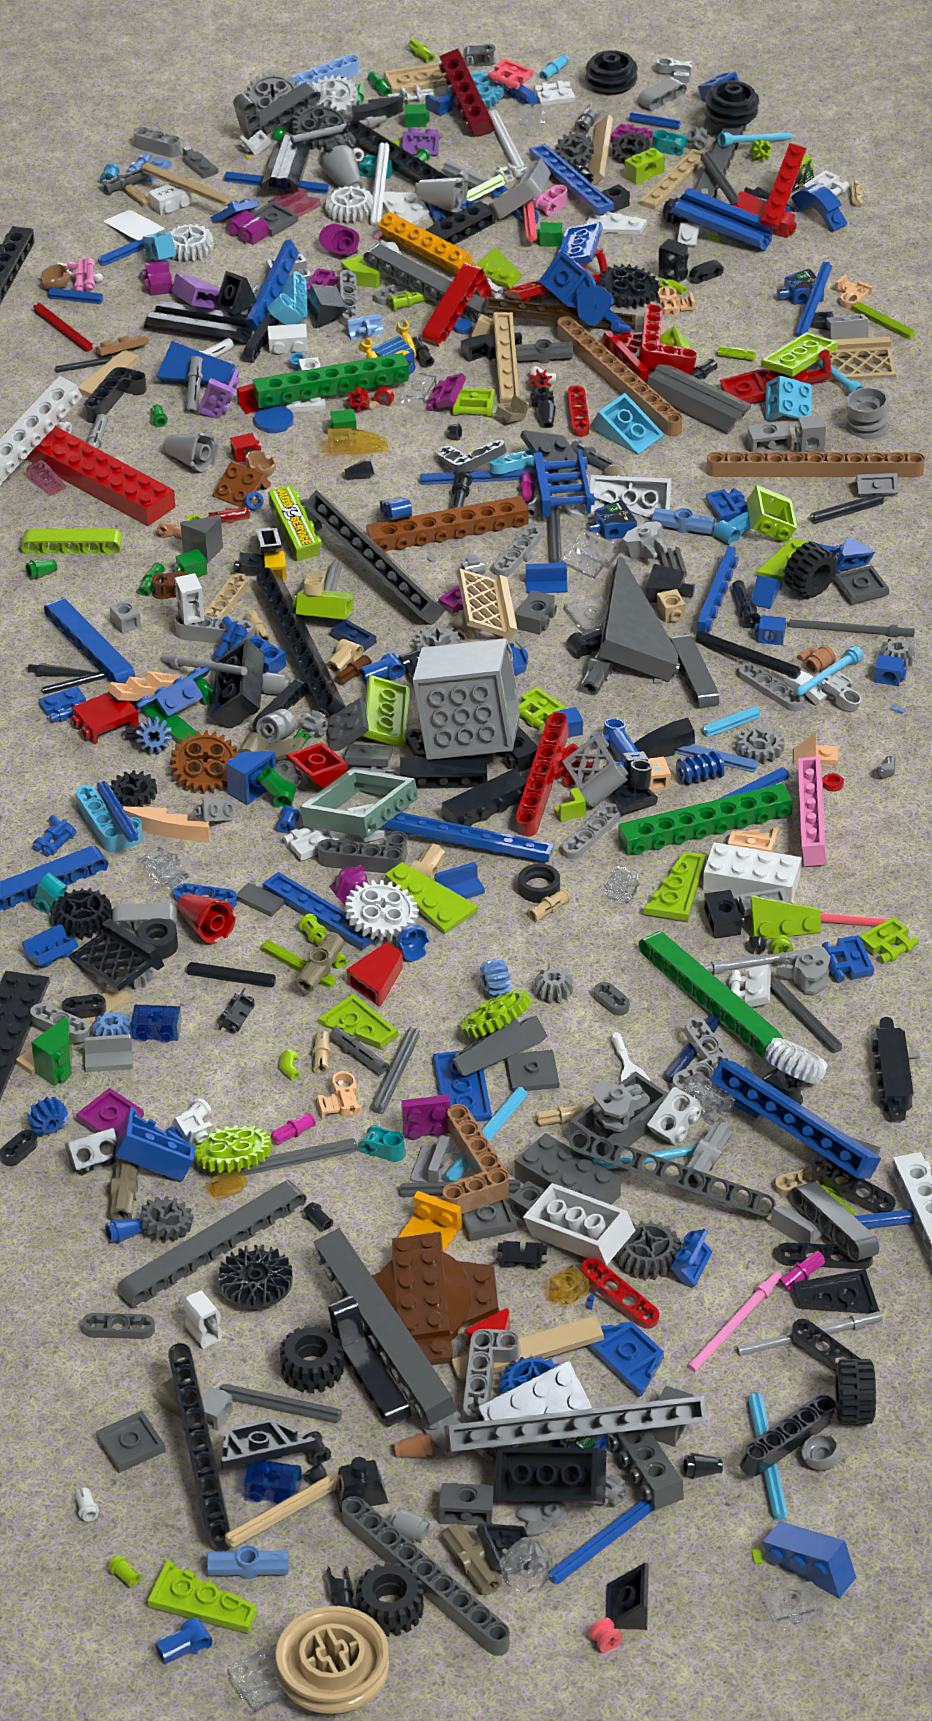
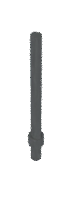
M789 619V627L887 634L889 637L915 635V628L898 627V625L894 624L879 626Z

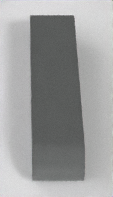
M686 634L670 637L672 644L678 652L677 662L680 663L679 670L682 676L686 678L685 683L688 689L692 691L691 695L694 702H697L699 705L697 708L719 705L717 687L692 635Z
M817 1182L803 1184L791 1189L790 1197L793 1205L851 1260L858 1261L879 1253V1242L875 1235Z

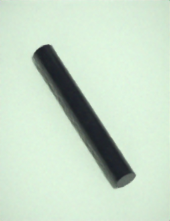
M108 356L55 366L57 373L105 365L113 358Z
M103 671L43 686L42 691L44 695L105 679Z

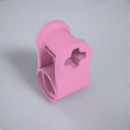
M563 185L553 186L536 197L534 207L537 210H543L548 216L554 214L568 204L567 188Z

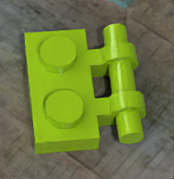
M538 687L521 696V704H519L520 718L523 717L530 726H536L540 730L545 726V722L542 721L543 719L547 720L554 711L566 709L564 705Z
M895 917L860 935L864 947L873 955L880 951L883 953L878 956L882 964L887 961H894L898 958V955L903 952H910L914 946L919 944L917 937L907 938L909 929ZM894 943L899 944V945L895 946L894 948L891 946V945L894 944Z

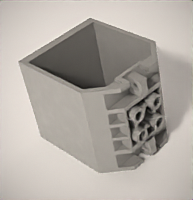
M507 638L421 648L413 684L427 760L513 751L520 718L517 679H515L512 649Z

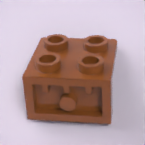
M230 461L213 496L245 509L244 498L248 493L256 492L261 487L268 489L272 483L263 473Z

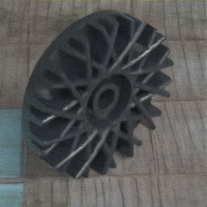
M262 1244L259 1248L257 1245H254V1251H248V1246L246 1245L244 1250L238 1249V1255L235 1256L231 1251L230 1256H226V1263L221 1262L218 1273L220 1291L229 1302L239 1307L260 1309L272 1306L281 1301L291 1290L293 1284L292 1265H289V1258L285 1257V1254L281 1257L279 1256L278 1249L273 1250V1247H270L269 1252H267Z

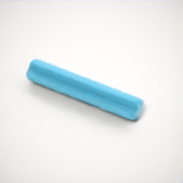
M757 706L704 725L703 734L706 737H711L758 719L761 712Z

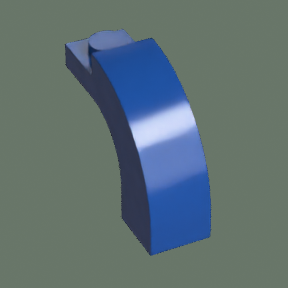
M814 184L791 196L800 212L810 207L817 210L831 232L848 224L839 209L842 206L840 200L825 186Z

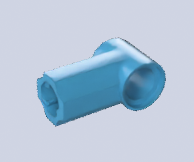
M742 513L729 522L725 520L718 522L714 528V535L725 543L732 545L730 543L738 541L741 534L752 528L749 513Z

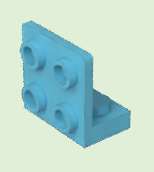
M778 376L766 383V420H775L783 415L796 419L798 417L811 416V384L783 376Z

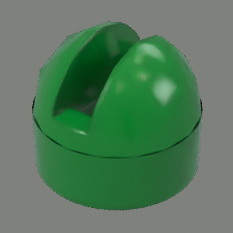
M280 127L275 128L272 133V139L279 141L286 134L285 130Z

